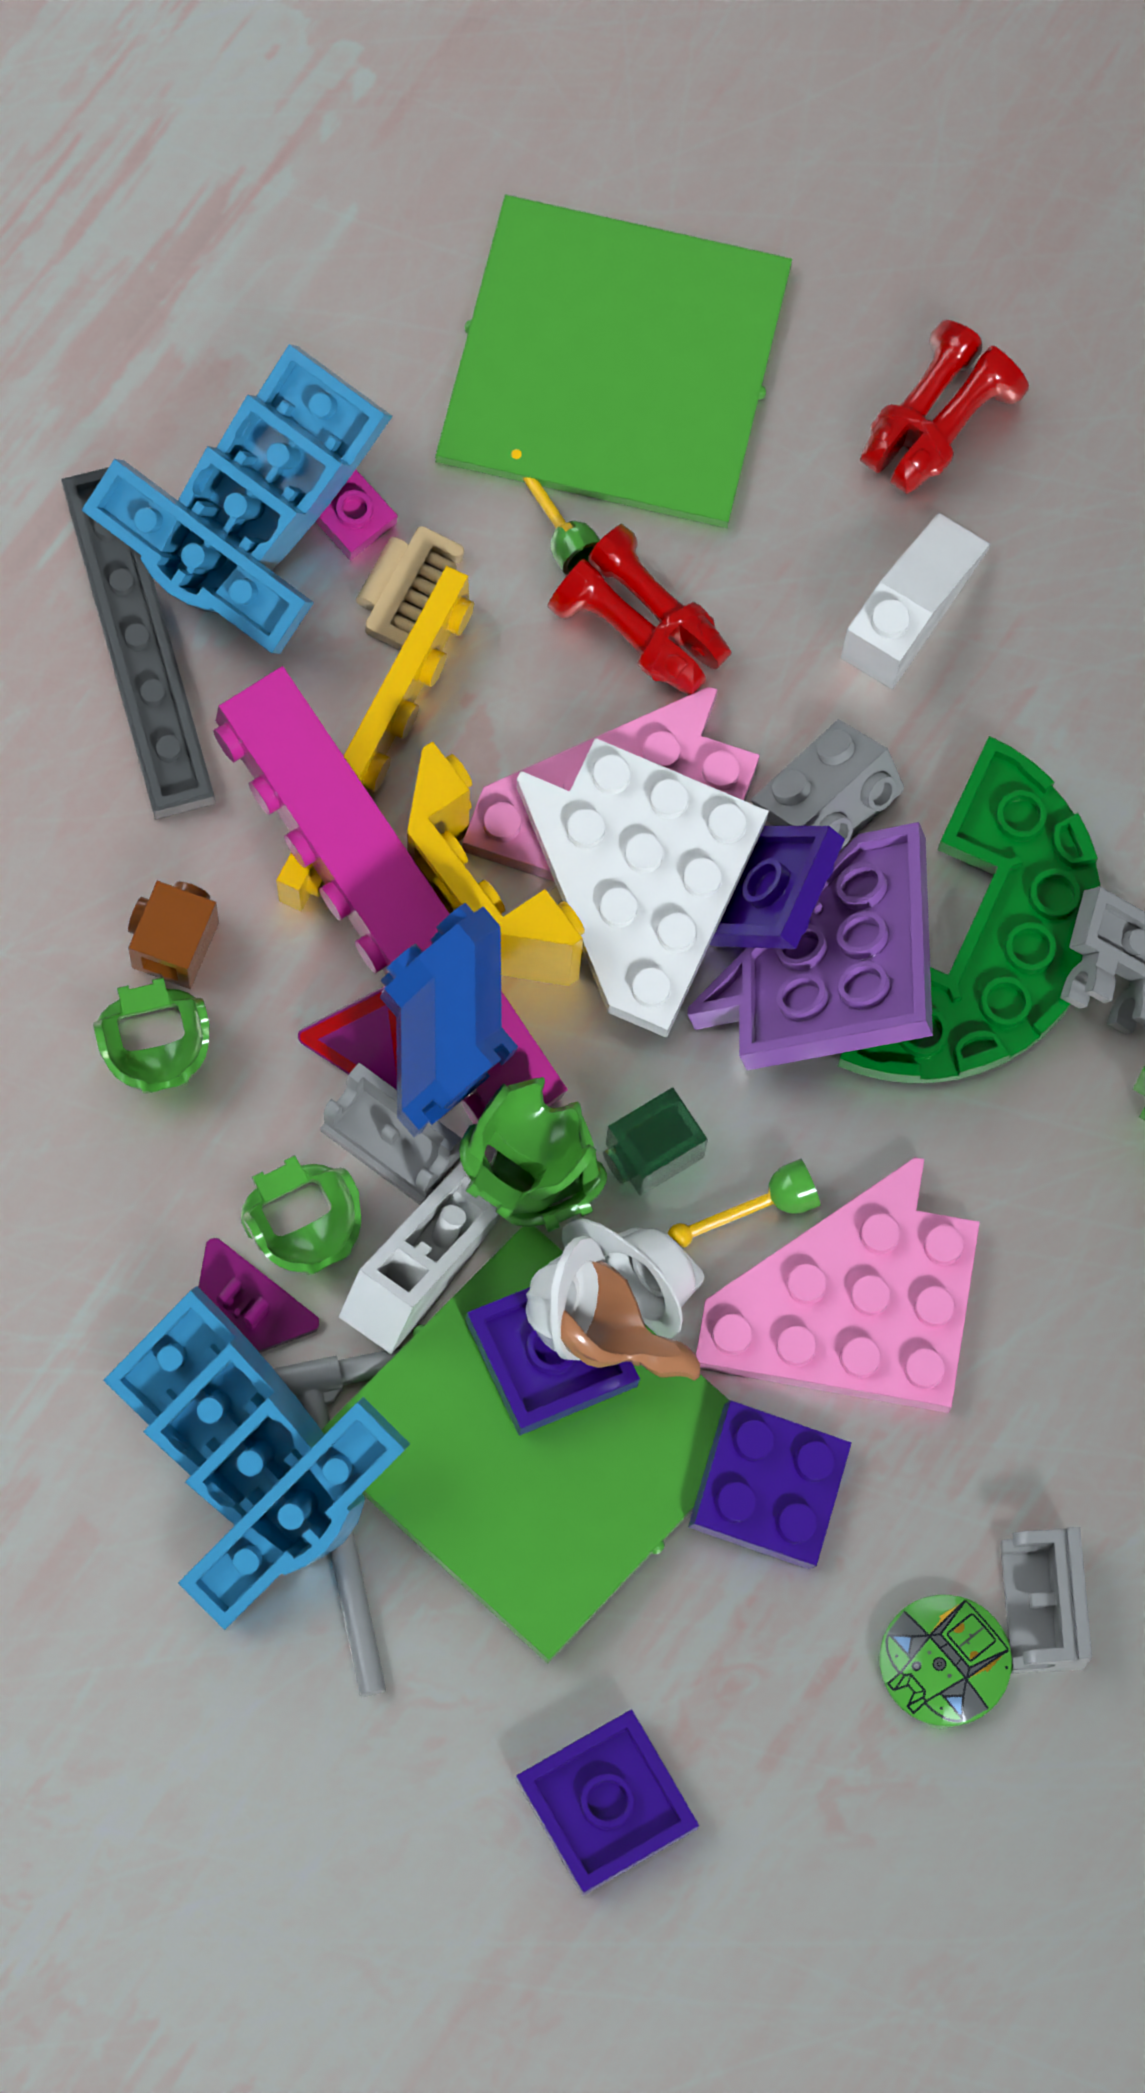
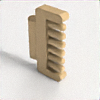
M423 526L417 528L409 544L399 538L390 537L356 598V602L360 606L371 611L366 620L365 632L401 650L415 623L399 616L398 613L416 621L422 611L406 603L405 600L423 609L428 597L412 590V588L430 596L435 585L420 578L419 575L437 583L442 572L426 565V562L443 571L446 566L456 570L455 563H460L463 560V546Z

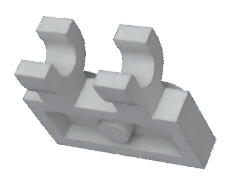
M1101 886L1084 890L1069 948L1082 954L1083 957L1081 963L1075 966L1068 975L1060 998L1077 1008L1087 1007L1090 996L1102 1003L1111 1002L1115 991V974L1130 981L1128 989L1122 992L1114 1002L1107 1024L1124 1034L1134 1033L1137 1022L1145 1026V912Z

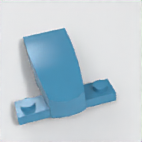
M289 344L257 396L247 394L218 446H207L178 500L126 461L114 459L82 508V511L142 555L140 559L152 578L169 594L201 610L219 613L270 653L281 654L314 602L275 574L273 570L332 502L393 416L300 347Z
M198 1286L190 1290L103 1380L149 1425L143 1432L191 1475L185 1483L235 1525L178 1582L224 1630L281 1573L287 1575L323 1558L342 1545L359 1522L365 1502L362 1492L410 1445L364 1397L324 1435L317 1423L276 1371Z

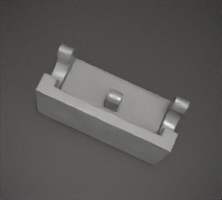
M358 1063L347 1077V1087L337 1102L330 1099L324 1110V1124L320 1130L421 1205L459 1161L461 1137L437 1121L433 1125L428 1123L424 1131L414 1138L397 1118V1090L365 1066Z
M1080 1527L1012 1533L1013 1539H1006L1000 1542L1008 1642L1012 1656L1011 1673L1083 1670L1092 1659Z

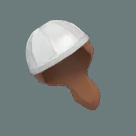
M581 1236L574 1238L565 1247L561 1256L538 1270L533 1276L530 1290L526 1294L528 1299L526 1304L527 1319L542 1341L553 1351L557 1352L560 1358L581 1360L585 1364L597 1368L627 1361L635 1366L642 1365L652 1374L661 1378L682 1376L695 1381L700 1376L699 1360L687 1345L670 1338L654 1335L646 1328L637 1300L627 1279L615 1268L606 1264L600 1246L591 1237Z

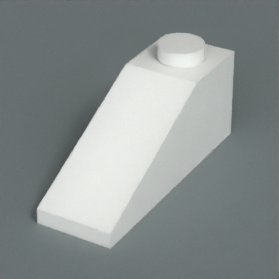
M938 513L879 582L848 627L841 659L893 690L989 550L990 543Z
M461 1162L359 1270L339 1314V1318L390 1354L423 1320L501 1217L495 1212L497 1209L495 1206L481 1196L475 1198L466 1192L471 1179L464 1171Z

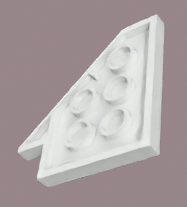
M595 738L570 791L523 771H520L517 777V790L562 901L571 906L583 924L585 933L581 935L583 938L582 950L608 1013L667 1038L763 830L769 811Z

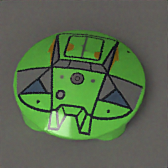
M954 1595L924 1597L902 1609L888 1626L878 1656L883 1682L896 1704L910 1716L937 1729L968 1724L987 1714L1003 1696L1009 1683L1012 1668L1010 1645L999 1622L979 1604Z

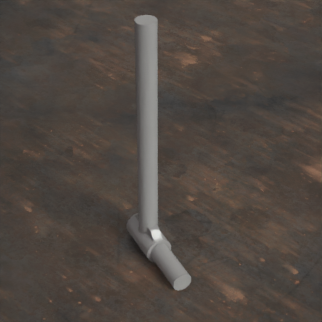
M402 1347L396 1348L392 1354L385 1350L338 1360L336 1355L273 1369L322 1430L330 1422L327 1405L334 1403L340 1392L344 1391L343 1386L371 1380ZM352 1531L346 1541L331 1552L359 1693L361 1697L383 1693L386 1691L354 1533Z

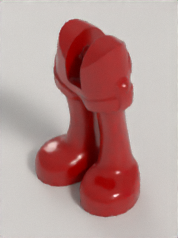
M952 320L941 321L931 332L929 343L931 350L934 352L932 362L900 405H887L871 423V435L860 457V462L874 472L880 473L890 464L901 448H907L908 452L899 462L890 481L892 485L906 495L918 488L928 478L940 475L950 464L954 456L951 444L970 417L985 402L993 398L1005 404H1015L1029 390L1028 381L1021 369L1002 350L992 345L979 358L967 380L932 421L927 420L925 417L953 378L959 372L967 371L982 352V341L979 335L969 327Z
M619 524L595 545L588 561L582 559L570 571L550 598L547 607L556 616L563 619L570 618L581 610L590 611L613 626L641 655L637 664L644 673L654 681L666 682L677 690L691 695L705 683L706 677L696 661L683 651L680 646H684L697 660L712 669H718L732 652L715 628L714 619L699 604L692 602L684 606L654 579L642 565L635 550L638 542L635 534L623 524ZM603 577H613L623 584L651 611L660 623L657 626L650 623L624 601Z

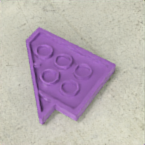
M916 822L858 834L838 854L834 863L833 873L825 883L810 917L809 926L801 937L797 948L747 947L688 1007V1017L695 1030L739 1022V1056L747 1071L933 1036L926 837L920 823Z

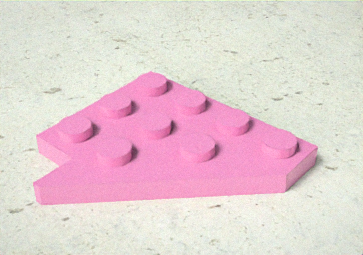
M707 687L520 771L570 791L594 739L597 738L745 801L758 767L760 755L703 737L717 696V689ZM520 771L483 787L462 842L464 851L554 881L517 790V777Z
M913 1158L707 1298L703 1308L696 1350L700 1369L949 1413L953 1402L980 1222L916 1211L924 1159Z

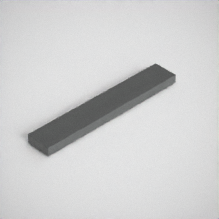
M107 467L61 480L156 820L216 803L154 580L140 559L142 555L82 511V508L109 468Z

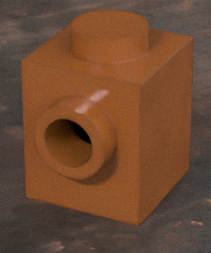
M157 880L150 898L140 897L129 920L128 932L134 934L128 947L132 968L157 978L164 977V980L191 990L219 924L217 904L215 901L210 900V895L202 888L187 882L178 881L174 886Z

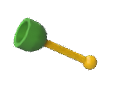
M515 449L511 452V456L514 459H519L522 453L520 450ZM523 478V481L556 528L550 540V549L554 560L562 572L568 575L582 559L588 561L593 548L600 541V538L586 523L574 520L566 522L540 482L533 478Z
M798 1159L780 1167L773 1174L769 1182L768 1193L691 1225L684 1223L674 1224L670 1227L668 1235L682 1248H686L691 1244L693 1237L771 1205H775L778 1209L787 1213L801 1214L819 1207L821 1204L805 1163L802 1159Z

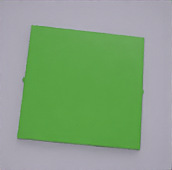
M505 194L472 320H468L464 326V330L468 335L435 455V462L524 482L523 478H533L538 480L542 487L728 528L758 400H762L766 396V388L762 384L792 259ZM513 450H520L522 456L519 459H514L511 456Z
M534 1226L521 1227L425 1325L416 1326L413 1330L414 1337L322 1429V1432L325 1435L364 1397L410 1443L362 1494L548 1664L652 1553L659 1554L663 1551L665 1547L664 1540L693 1511L724 1404L730 1400L701 1374L695 1381L682 1376L661 1378L652 1374L642 1365H634L640 1378L638 1387L519 1436L465 1319L469 1311L530 1287L531 1280L536 1272L562 1255L563 1251ZM646 1326V1328H647L651 1333H653L654 1335H656L651 1329H649V1328Z

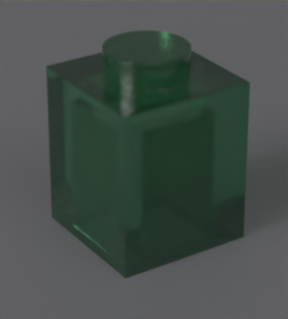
M672 1087L610 1124L606 1136V1146L608 1149L603 1151V1156L615 1178L622 1185L630 1181L639 1196L704 1158L708 1139Z

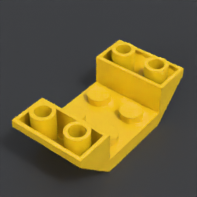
M432 741L424 746L421 752L407 829L408 853L449 914L464 903H467L473 912L484 906L501 926L502 976L570 986L579 980L581 954L583 953V938L581 935L585 933L581 920L565 901L557 905L546 889L504 917L501 915L506 910L500 896L488 881L476 882L464 866L468 863V858L458 842L465 837L469 826V810L472 808L469 788L473 785L472 780L463 764L455 755L450 754L445 758Z

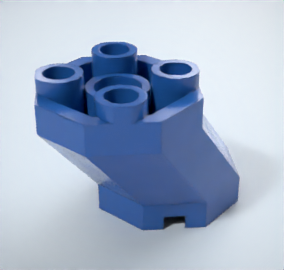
M467 903L459 906L436 927L438 932L430 939L432 945L424 951L417 944L409 947L386 968L388 973L380 980L385 986L380 999L396 1016L397 1118L414 1138L424 1131L428 1123L433 1125L490 1077L487 1073L488 1070L498 1062L502 1066L519 1048L502 1028L501 926L484 906L476 912H473Z

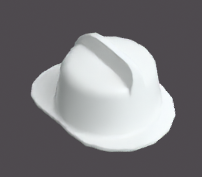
M572 1219L563 1227L562 1242L564 1248L574 1238L581 1236L591 1237L600 1246L606 1264L615 1268L627 1279L637 1300L643 1321L649 1329L657 1336L672 1338L681 1331L683 1323L681 1307L701 1286L705 1277L700 1267L667 1233L655 1228H631L616 1234L602 1224L587 1219Z

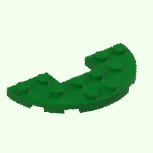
M991 736L988 737L938 846V851L991 873L994 876L949 974L930 967L933 1036L844 1052L839 1059L838 1067L863 1076L902 1083H937L966 1078L1005 1064L1027 1051L1062 1019L1072 1005L1060 997L1068 975L1075 966L1081 963L1083 955L1069 948L1084 890L1101 886L1096 865L1098 857L1091 837L1079 813H1073L1064 798L1053 787L1055 782L1034 762L1011 746Z

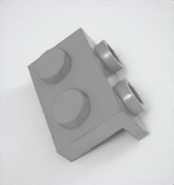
M838 719L760 790L751 801L753 805L769 811L767 821L774 826H830L845 838L842 848H844L856 834L902 793L904 785L888 748Z

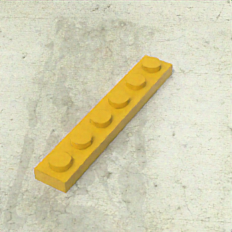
M446 566L343 755L366 790L377 791L381 786L391 763V757L386 755L396 736L405 739L409 734L419 711V705L414 703L424 684L429 687L434 686L446 662L447 653L442 652L451 633L458 636L462 634L472 615L474 602L469 600V576L451 567ZM290 853L276 879L279 901L301 912L310 895L320 897L319 888L325 885L314 869L313 864L303 868L292 853Z

